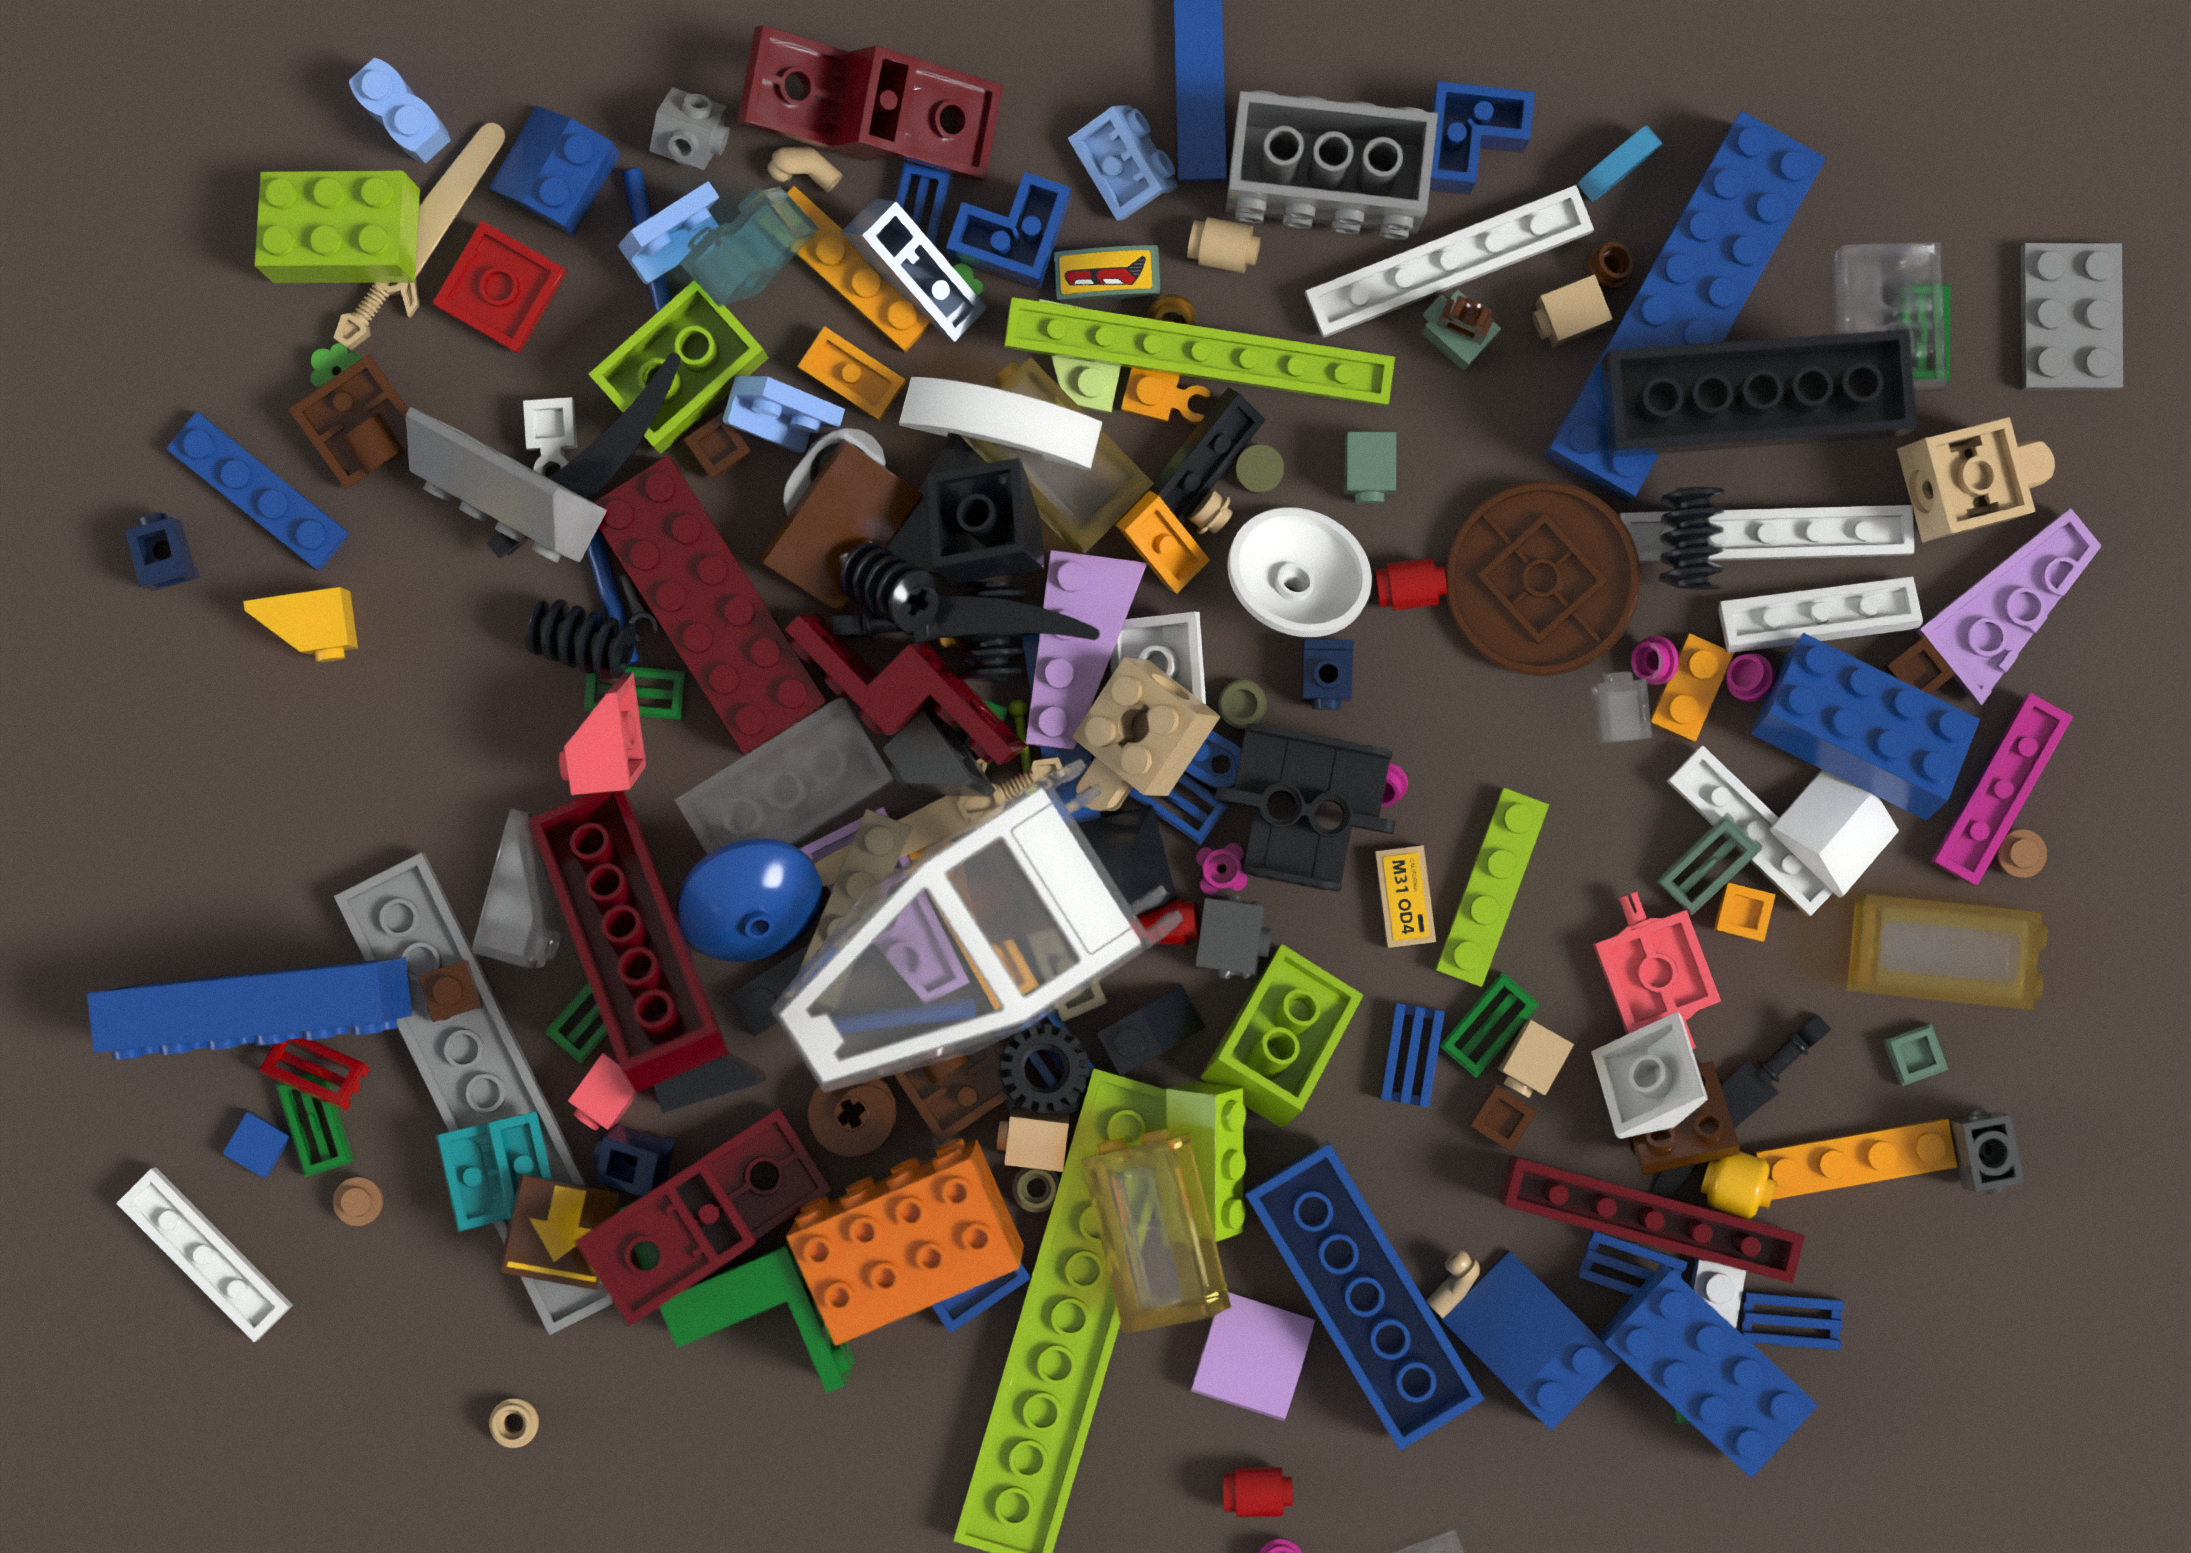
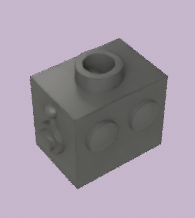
M1227 895V898H1223V900L1205 898L1196 967L1213 970L1212 973H1215L1218 978L1230 979V976L1240 975L1242 978L1247 979L1250 975L1257 976L1259 956L1268 957L1272 928L1263 927L1266 908L1260 906L1257 901L1248 903L1241 900V896Z
M1986 1109L1972 1111L1968 1117L1949 1120L1962 1188L1974 1192L1984 1191L1987 1194L2001 1193L2002 1189L2006 1188V1186L2025 1183L2011 1114L1987 1112Z

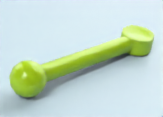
M1015 699L1009 704L1008 711L1015 719L1017 736L1026 744L1027 732L1024 716L1027 713V705L1023 700ZM1029 745L1020 754L1023 772L1025 771L1026 773H1028L1027 770L1032 766ZM1032 786L1033 789L1028 788L1027 792L1023 790L1024 793L1022 795L1024 797L1038 789L1039 786L1036 788Z

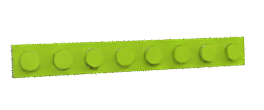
M1014 297L1010 299L1004 341L1005 349L1382 407L1389 405L1395 363L1394 356Z

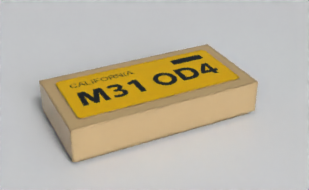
M1424 845L1375 851L1386 947L1393 948L1436 942Z

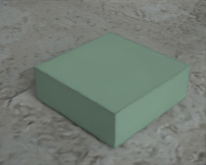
M1931 1023L1882 1039L1899 1086H1905L1949 1070Z

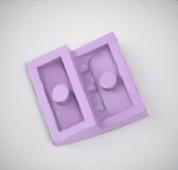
M1222 1290L1218 1298L1207 1340L1202 1349L1191 1392L1284 1421L1301 1372L1315 1320Z

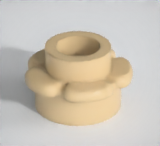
M1214 489L1208 492L1188 518L1198 527L1196 530L1198 534H1203L1207 530L1215 534L1227 523L1232 515V511L1227 508L1230 504V497L1228 495L1221 496Z

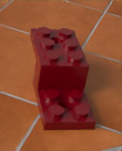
M761 25L755 27L737 123L864 161L894 156L974 181L986 180L1003 85L877 45L849 52ZM789 74L796 75L803 86L802 95L797 101L790 98L785 90V80ZM944 107L952 110L956 117V127L951 134L947 133L940 124V113Z
M819 614L798 615L785 628L794 638L789 643L792 649L809 664L815 660L828 673L824 677L826 684L843 699L849 695L862 709L858 713L860 719L876 734H880L882 731L888 736L899 733L923 709L927 711L937 701L938 703L934 706L937 714L952 728L959 724L972 737L968 742L971 749L986 763L989 764L994 760L998 765L1015 760L1028 747L964 680L960 679V676L927 642L909 644L878 675L841 636H833V628Z
M778 1108L573 1242L626 1325L631 1326L756 1244L757 1239L800 1212L801 1206L826 1195L832 1190L780 1108ZM765 1162L775 1169L776 1182L771 1189L759 1190L752 1185L750 1172L756 1163ZM640 1241L652 1243L658 1251V1261L648 1271L635 1268L630 1260L632 1247Z

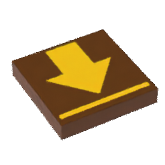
M521 1173L499 1271L509 1275L598 1290V1279L573 1241L615 1215L619 1193L613 1190Z

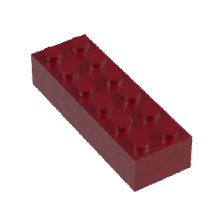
M669 455L594 502L607 510L598 528L744 755L748 757L753 756L831 705L800 656L790 646V640L677 464Z
M625 790L590 793L528 819L621 1070L636 1093L729 1054L636 811Z

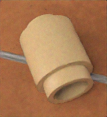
M1207 217L1206 222L1194 220L1187 258L1198 260V265L1244 274L1247 264L1256 265L1261 237L1253 236V225Z

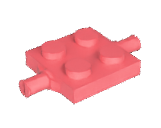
M1638 891L1618 898L1628 926L1623 928L1617 935L1594 943L1593 947L1626 1034H1630L1666 1016L1679 1012L1682 1015L1692 1049L1696 1048L1686 1020L1692 1017L1698 1010L1721 1002L1687 910H1682L1663 918H1647L1639 899Z

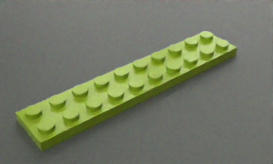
M1097 1068L1093 1069L956 1529L954 1542L990 1553H1053L1166 1171V1089Z

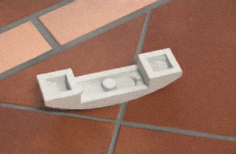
M911 377L899 425L946 437L948 432L1035 452L1042 454L1043 460L1090 471L1102 422L1055 404L1004 390L952 380Z

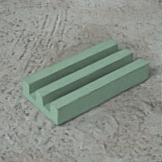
M1727 812L1658 878L1657 882L1689 914L1693 915L1762 850L1763 846L1756 839L1753 840L1743 826L1739 827L1734 822V818ZM1726 830L1731 836L1677 886L1673 880ZM1740 843L1745 850L1691 900L1686 893Z

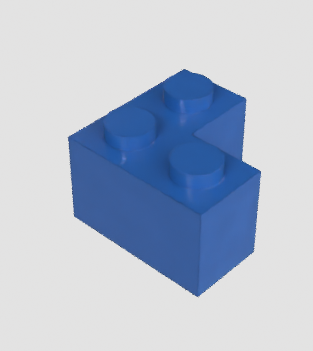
M1438 81L1432 94L1431 113H1438L1430 190L1470 195L1476 184L1480 148L1523 153L1530 141L1535 92Z
M1024 172L1009 217L962 202L946 246L948 259L1040 290L1071 201V187Z

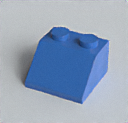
M536 105L488 189L569 236L574 237L621 154L614 142L572 118Z

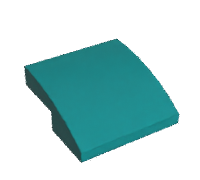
M536 1111L435 1135L457 1231L510 1219L521 1173L552 1179Z

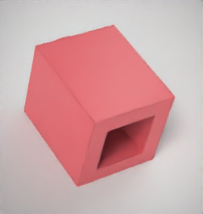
M605 1052L601 1054L568 1102L577 1108L573 1115L582 1123L595 1131L600 1126L609 1130L615 1127L639 1092L636 1093L623 1074L617 1057L611 1052Z

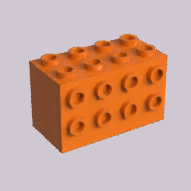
M962 1138L955 1139L938 1147L935 1150L937 1156L922 1163H919L917 1157L908 1159L890 1169L892 1175L874 1183L872 1177H866L845 1188L847 1194L829 1202L827 1196H822L800 1207L802 1213L794 1218L795 1221L787 1235V1240L835 1346L1019 1269L1024 1244L977 1139L967 1144H964Z

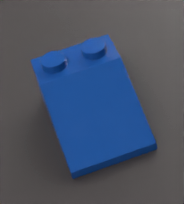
M1510 1250L1470 1288L1466 1296L1443 1319L1441 1318L1450 1330L1550 1431L1621 1361Z

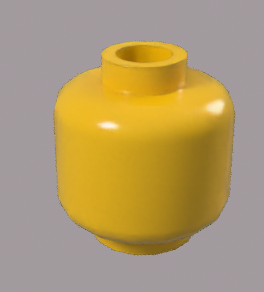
M1739 1151V1155L1709 1161L1700 1192L1707 1194V1203L1710 1208L1737 1217L1751 1219L1756 1215L1759 1207L1769 1209L1777 1181L1768 1178L1770 1168L1766 1160Z

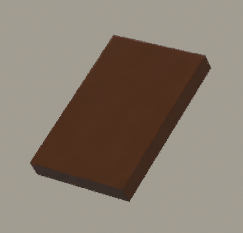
M842 439L759 559L762 563L832 609L840 612L849 599L848 596L843 595L839 585L842 566L849 552L858 544L866 541L876 542L882 548H885L918 502L922 493L857 447Z

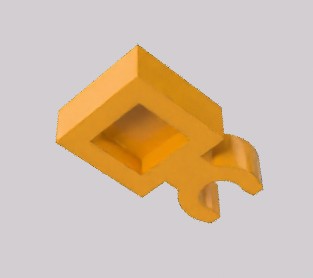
M1132 368L1121 412L1168 424L1172 410L1179 412L1186 422L1199 425L1204 415L1190 411L1188 402L1194 397L1209 400L1211 391L1199 385L1190 386L1185 390L1179 389L1177 386L1180 375Z

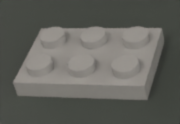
M2122 243L2023 244L2020 247L2021 390L2118 391L2122 389Z

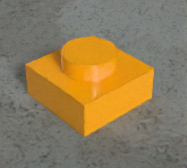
M1726 883L1723 888L1713 930L1764 942L1776 894Z

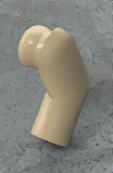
M781 147L772 154V160L768 164L770 176L779 182L791 179L793 174H807L826 192L831 191L843 176L820 153L811 147Z
M1457 1250L1448 1257L1445 1267L1451 1275L1426 1300V1303L1442 1319L1466 1296L1480 1273V1267L1476 1258H1470L1468 1253L1463 1250Z

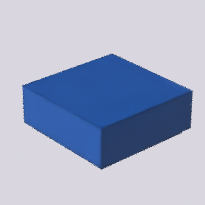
M247 1111L222 1154L260 1177L268 1178L292 1136L256 1113Z

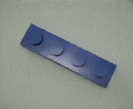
M197 411L166 448L316 570L321 571L351 534Z

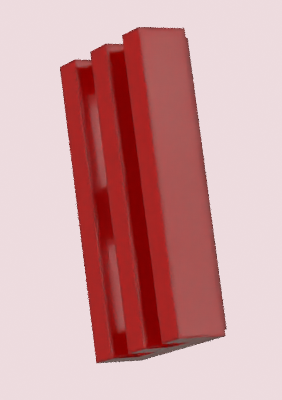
M302 1036V1038L273 1044L259 1071L266 1077L347 1112L351 1105L349 1101L352 1093L357 1094L361 1087L358 1082L362 1076H367L370 1068L366 1063L313 1040H304V1036ZM287 1044H290L350 1071L347 1077H343L286 1052L284 1049ZM277 1061H281L338 1086L340 1089L338 1093H335L275 1065Z

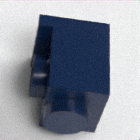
M156 513L138 519V527L125 530L140 587L155 591L200 578L197 568L194 567L182 521L173 517L168 518L167 513ZM168 542L172 553L169 558L161 560L158 556V548L163 543Z
M1304 639L1302 642L1301 700L1312 701V709L1341 710V701L1349 702L1352 699L1354 640ZM1330 665L1335 668L1337 678L1334 682L1325 683L1320 679L1319 670L1322 666Z
M617 1125L608 1134L601 1135L595 1146L593 1162L597 1163L598 1167L594 1182L641 1197L645 1196L667 1180L675 1138L666 1136L662 1139Z

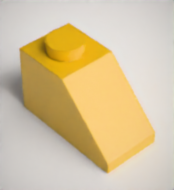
M342 587L243 601L244 611L299 652L310 656L315 655L316 662L345 659V650L358 649L351 593Z

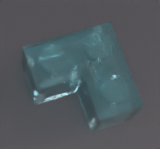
M781 186L761 190L760 188L753 190L739 204L738 209L741 213L731 224L725 222L714 229L707 226L689 241L687 247L691 251L680 262V265L719 307L757 296L819 230Z

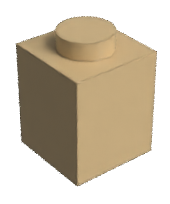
M1595 274L1541 295L1535 303L1537 311L1532 312L1533 322L1540 338H1549L1552 348L1606 328L1613 320Z
M1527 1019L1522 1024L1497 1069L1508 1075L1503 1084L1527 1098H1530L1533 1091L1545 1096L1574 1044L1538 1023Z
M1012 1108L1010 1120L1000 1121L997 1150L1006 1151L1004 1165L1063 1172L1070 1115L1031 1113L1025 1109Z

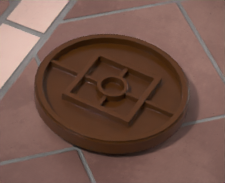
M1533 481L1521 483L1503 489L1484 500L1467 516L1459 527L1449 548L1445 566L1446 599L1450 613L1461 634L1478 653L1504 669L1524 675H1561L1581 669L1598 660L1625 633L1633 618L1640 596L1641 569L1635 543L1624 522L1612 508L1597 496L1579 487L1561 482Z

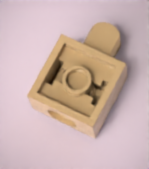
M2010 417L1928 437L1897 449L1922 543L2005 522L2036 512L2029 488L2039 486L2048 481L2053 476L2055 468L2054 456L2044 442L2037 440L2016 442Z
M1124 657L1071 737L1095 756L1077 784L1076 791L1080 801L1084 806L1092 810L1115 811L1120 808L1133 787L1142 795L1168 796L1221 716L1150 660Z

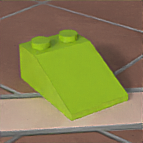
M1281 944L1223 1035L1200 1078L1207 1083L1243 1087V1105L1281 1129H1284L1303 1110L1364 995Z

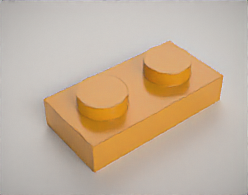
M825 326L797 366L799 370L878 422L881 421L906 383L903 377Z
M1148 491L1116 524V527L1167 589L1176 594L1210 561L1163 500L1151 491Z
M1687 634L1678 653L1677 671L1674 677L1665 683L1648 723L1692 743L1696 742L1734 653H1727L1725 648L1693 634Z

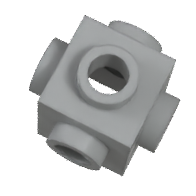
M672 87L656 112L649 151L673 159L683 166L705 170L714 153L721 155L727 144L730 128L723 126L727 106L711 101L704 95L691 94Z

